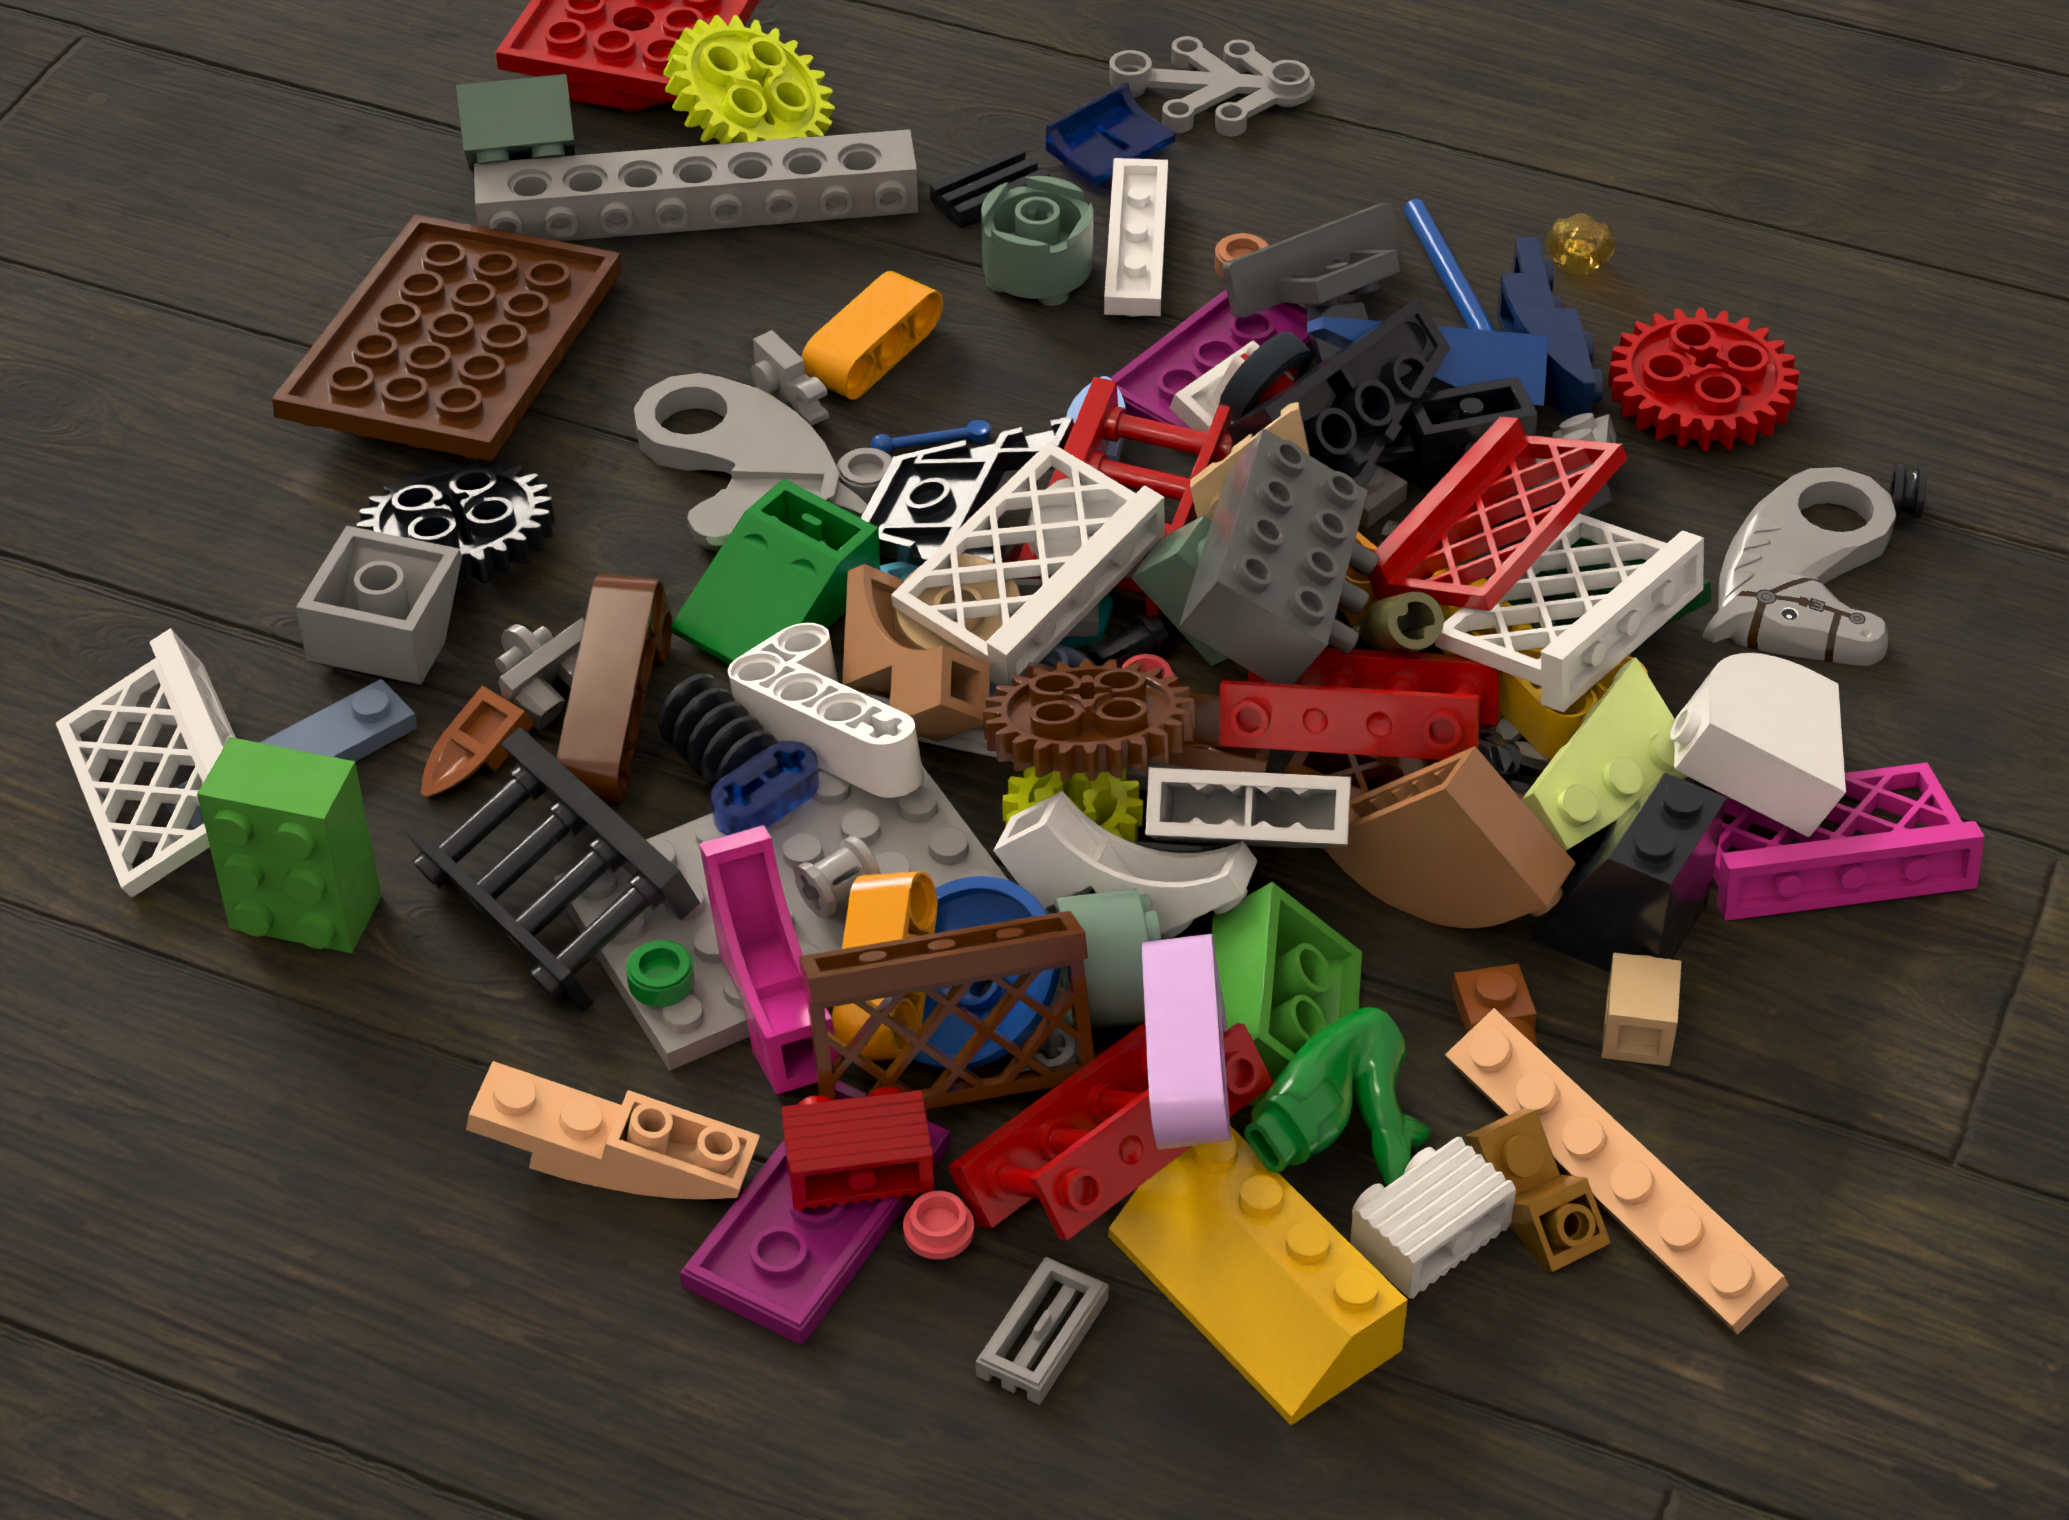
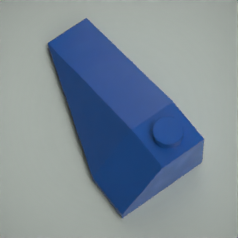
M1323 316L1307 322V334L1342 349L1382 321ZM1437 326L1450 349L1427 387L1440 391L1518 377L1534 408L1544 406L1548 336Z

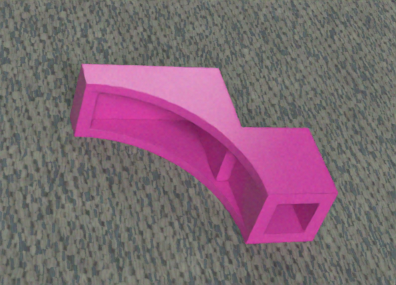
M763 825L700 843V853L719 955L743 997L752 1052L776 1095L816 1083L817 1075L806 991L801 980L798 957L803 956L786 903L772 838ZM824 1008L827 1031L835 1036L832 1018L827 1009ZM829 1046L832 1065L838 1058V1052Z

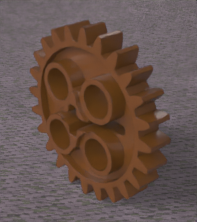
M1084 659L1080 667L1071 668L1064 662H1057V671L1052 672L1038 667L1033 668V678L1015 675L1012 677V686L998 685L996 687V696L987 697L986 709H983L984 739H987L988 751H997V761L1006 762L1013 760V769L1015 771L1025 770L1034 766L1035 777L1039 778L1048 775L1052 771L1060 772L1061 781L1069 780L1075 773H1084L1088 781H1095L1099 772H1109L1115 778H1122L1123 769L1128 767L1140 772L1148 771V760L1166 764L1169 762V752L1183 753L1184 742L1193 740V729H1195L1194 698H1190L1189 687H1179V678L1177 676L1163 678L1162 669L1160 668L1141 672V663L1139 662L1132 663L1125 668H1118L1116 659L1108 660L1103 666H1093L1089 659Z

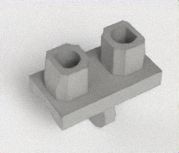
M583 618L555 638L544 626H541L532 633L526 627L519 624L510 626L501 635V643L505 653L495 660L497 668L503 673L498 681L501 697L524 710L535 723L533 727L538 731L554 721L563 710L565 700L552 686L562 679L571 688L585 623Z

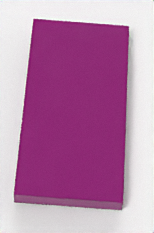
M1225 289L1110 378L1112 381L1117 382V387L1122 393L1126 414L1191 429L1169 409L1174 395L1252 340L1261 346L1281 332H1291L1305 343L1312 353L1313 348L1306 327L1307 310L1296 303H1280L1245 318H1235L1232 316L1227 289Z
M839 1080L834 1084L836 1100L862 1097L868 1094ZM927 1121L934 1170L951 1147V1137L949 1130ZM783 1140L681 1270L682 1287L803 1346L913 1197L905 1194L900 1199L891 1196L886 1201L876 1198L872 1202L863 1199L858 1204L849 1201L844 1206L837 1203L829 1208L820 1205L815 1210L807 1206L800 1212L793 1208Z

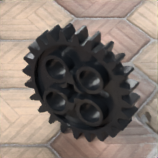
M474 459L467 468H459L457 462L452 460L449 461L446 470L437 471L431 465L425 466V475L421 477L405 473L403 474L404 484L402 486L386 483L383 485L385 496H370L368 498L370 508L360 510L361 522L357 523V528L460 549L462 559L456 587L460 589L466 584L467 578L475 577L483 584L488 583V573L494 570L504 575L511 574V562L529 564L531 562L529 551H544V539L553 537L552 524L555 523V517L548 487L546 484L539 485L537 474L524 476L522 466L519 465L504 472L503 462L499 460L487 468H481L480 460ZM444 502H449L453 510L455 511L457 527L460 530V535L464 541H468L469 546L464 545L460 540L457 533L456 523L452 511L448 505H444Z

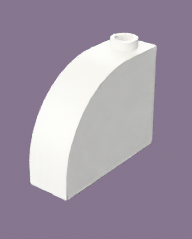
M1740 653L1726 657L1714 667L1673 723L1670 739L1674 741V770L1807 837L1813 834L1846 793L1838 683L1804 666L1779 657L1758 653Z
M1149 768L1145 835L1158 841L1212 845H1233L1244 841L1246 846L1346 847L1348 846L1351 777Z

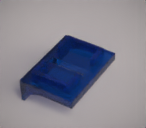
M1126 82L1046 125L1045 151L1096 186L1113 176L1114 158L1145 159L1174 143L1176 133L1148 115L1137 104L1131 94L1129 84Z

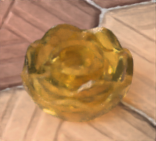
M1584 213L1575 214L1569 219L1557 218L1554 221L1551 232H1546L1545 240L1550 257L1560 268L1571 273L1587 274L1599 269L1612 257L1616 247V241H1612L1611 227L1606 223L1599 224L1595 222L1592 217Z

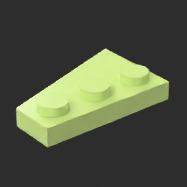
M1637 657L1621 667L1612 679L1613 683L1603 697L1594 703L1582 719L1584 722L1569 742L1559 749L1522 798L1525 805L1565 851L1617 820L1664 773L1682 780L1688 777L1674 770V741L1670 739V732L1675 719Z

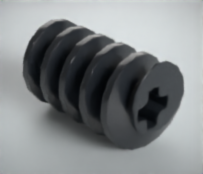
M700 673L690 676L677 685L666 698L660 710L658 721L661 737L686 762H689V765L715 791H718V794L728 805L731 806L778 786L785 775V762L781 756L777 755L779 752L778 741L770 732L764 731V727L755 717H749V712L740 703L735 702L734 697L726 689L720 688V683L711 674Z

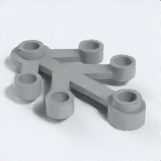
M1190 36L1179 37L1172 42L1171 62L1175 67L1182 70L1153 69L1152 61L1148 55L1136 50L1118 52L1111 57L1109 62L1110 84L1118 95L1125 98L1139 97L1144 94L1147 87L1198 90L1182 99L1169 100L1163 105L1162 125L1164 129L1172 133H1184L1191 130L1194 126V115L1238 93L1250 95L1236 103L1226 102L1216 108L1215 129L1221 135L1230 137L1241 135L1247 129V118L1275 104L1284 108L1296 107L1308 101L1314 94V79L1305 64L1295 60H1281L1272 63L1255 51L1254 45L1246 40L1238 39L1226 43L1222 61L1203 48V44L1199 39ZM1195 68H1197L1198 70H1200V71H1185V70H1192V69H1195ZM1250 71V72L1253 73L1254 75H1250V74H1240V73H1245V72Z

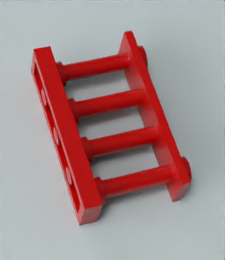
M1094 377L1063 450L1128 489L1139 491L1145 485L1166 498L1179 500L1180 504L1172 524L1165 523L1166 536L1197 519L1190 489V480L1213 462H1220L1225 459L1236 444L1226 430L1231 425V413L1228 406L1218 405L1208 433L1127 415L1125 408L1118 406L1117 382ZM1120 438H1125L1199 456L1190 478L1108 460L1106 450L1110 441L1117 443ZM1055 469L1048 487L1058 480L1069 478V476ZM1024 543L1017 561L1036 560L1035 552L1032 555L1028 543ZM1041 576L1025 577L1019 579H1041ZM1126 576L1115 586V588L1146 595L1147 617L1155 615L1163 621L1165 614L1131 578L1132 576L1127 580Z
M1325 648L1295 684L1270 683L1248 670V682L1222 680L1220 683V746L1444 760L1474 746L1479 750V725L1497 726L1499 724L1502 711V671L1460 655L1352 649L1350 653L1344 654L1336 648Z
M1145 1022L947 1166L977 1226L993 1228L1029 1200L1037 1198L1042 1203L1059 1239L1068 1241L1192 1147L1186 1146L1161 1150L1156 1148L1149 1100ZM1236 1023L1223 1033L1229 1117L1273 1084L1245 1024Z

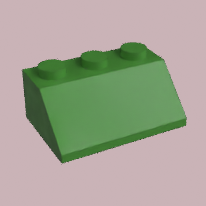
M1273 882L1246 896L1231 910L1213 915L1212 935L1224 1000L1227 1030L1236 1023L1245 1024L1274 1083L1297 1051L1311 1037L1351 1011L1359 1009L1362 951ZM1268 1089L1247 1105L1256 1106L1264 1099Z

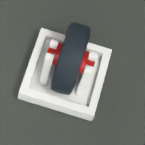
M1281 332L1261 346L1252 340L1177 392L1169 409L1191 429L1208 433L1218 405L1230 407L1231 424H1233L1263 401L1305 374L1311 366L1313 355L1306 344L1291 332Z

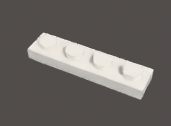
M1114 158L1104 295L1105 315H1125L1129 317L1161 316L1168 160Z

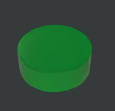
M669 940L647 942L636 948L627 959L626 975L629 991L636 1000L645 1005L665 1007L676 1004L685 999L694 988L695 971L693 957L688 949L677 942Z

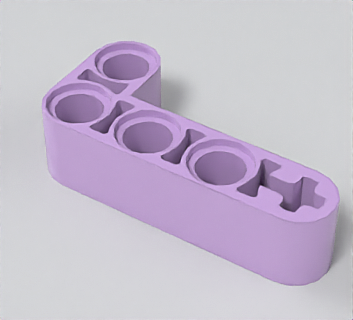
M1205 934L1142 942L1149 1100L1156 1148L1161 1150L1231 1141L1223 1033L1227 1031V1022L1213 935Z

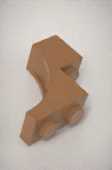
M865 564L849 570L842 684L854 690L890 697L891 707L913 718L917 735L936 742L983 725V709H986V698L989 697L990 663L945 645L930 649H918L901 631L897 620L896 608L892 606L891 595L905 580Z

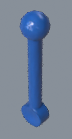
M973 420L966 428L891 438L886 434H879L872 439L871 448L890 454L894 449L969 439L973 443H985L990 438V425L984 420Z

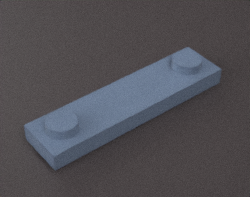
M380 679L260 743L356 762L418 729L415 713ZM189 780L177 785L174 788L185 789ZM165 803L168 811L173 814L177 804ZM200 806L196 807L186 830H194L204 823Z

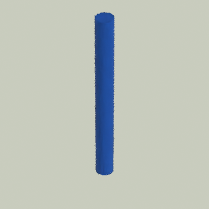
M1420 199L1408 201L1403 208V212L1468 329L1495 331L1423 201Z

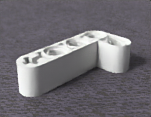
M801 623L787 627L741 655L730 664L728 674L735 702L740 703L749 712V717H755L764 727V731L770 732L776 738L780 750L873 795L883 798L904 796L922 785L924 775L913 718L904 712L838 683L828 629L815 623Z

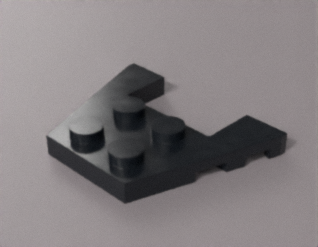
M1064 417L1051 420V431L1025 436L1022 427L1003 431L1000 433L996 443L969 449L967 441L964 440L894 456L861 516V519L879 527L880 556L921 566L993 496L1006 471L1020 470L1048 442L1064 449L1074 426L1073 418ZM1051 466L1048 470H1055V468ZM1020 543L1000 545L1002 563L1017 562L1022 551ZM993 546L966 549L962 553L986 558L995 563Z

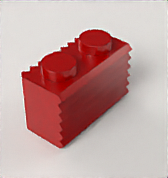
M882 1087L862 1097L833 1100L826 1096H811L803 1099L797 1105L781 1106L784 1145L794 1209L801 1212L807 1206L815 1210L820 1205L829 1208L835 1203L844 1206L849 1201L858 1204L863 1199L872 1202L876 1198L886 1201L891 1196L900 1199L905 1194L914 1197L919 1192L925 1194L934 1191L932 1147L921 1089L902 1091L895 1087Z

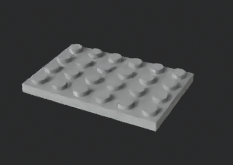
M923 765L924 779L922 785L904 796L895 798L876 796L820 769L647 839L654 848L681 871L699 899L700 904L682 921L662 903L655 910L648 906L608 943L596 957L669 1071L750 1037L743 997L719 955L700 853V843L759 826H765L772 838L782 888L803 956L842 949L849 898L836 905V912L826 919L819 918L801 897L795 884L794 869L804 862L814 865L840 850V842L851 835L857 836L870 849L879 865L881 874L923 871L931 877L935 888L947 882L970 876H993L1008 880ZM622 866L615 873L607 870L566 908L580 932L630 888L627 880L632 876ZM565 873L555 876V882ZM655 940H669L683 945L691 953L694 962L695 985L693 990L682 1001L665 1007L648 1006L639 1002L631 995L627 983L626 962L628 957L639 946Z

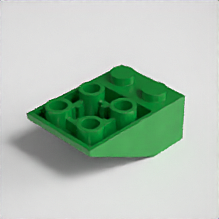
M783 478L743 513L670 625L671 633L730 665L741 655L792 625L815 623L828 629L846 613L848 571L863 564L880 570L879 527Z

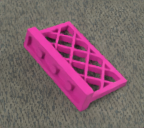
M1928 763L1845 773L1846 793L1843 796L1861 801V803L1855 809L1837 803L1825 819L1840 824V827L1835 832L1818 827L1810 837L1714 789L1710 790L1727 797L1724 812L1737 817L1730 825L1722 822L1713 871V878L1718 886L1716 905L1724 921L1975 889L1978 886L1985 836L1976 821L1962 822ZM1918 787L1922 796L1918 801L1890 791ZM1877 807L1903 818L1898 824H1894L1870 814ZM1918 822L1930 826L1913 829ZM1754 823L1776 831L1778 834L1772 840H1769L1746 830ZM1856 830L1859 831V832L1868 834V835L1852 836L1853 833H1854ZM1794 838L1805 842L1788 845ZM1731 846H1732V847H1735V848H1737V849L1743 850V851L1727 852V850H1728Z

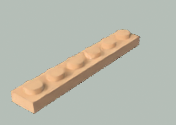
M1495 1008L1445 1054L1450 1064L1505 1116L1523 1108L1536 1109L1556 1164L1569 1176L1587 1178L1595 1201L1735 1334L1738 1335L1789 1286L1780 1271Z

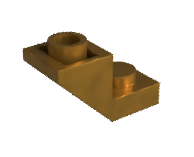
M1523 1108L1465 1135L1468 1145L1473 1147L1476 1154H1482L1485 1162L1492 1163L1496 1172H1502L1506 1180H1512L1516 1188L1510 1227L1545 1271L1554 1272L1611 1244L1588 1179L1585 1177L1561 1175L1559 1173L1536 1109Z

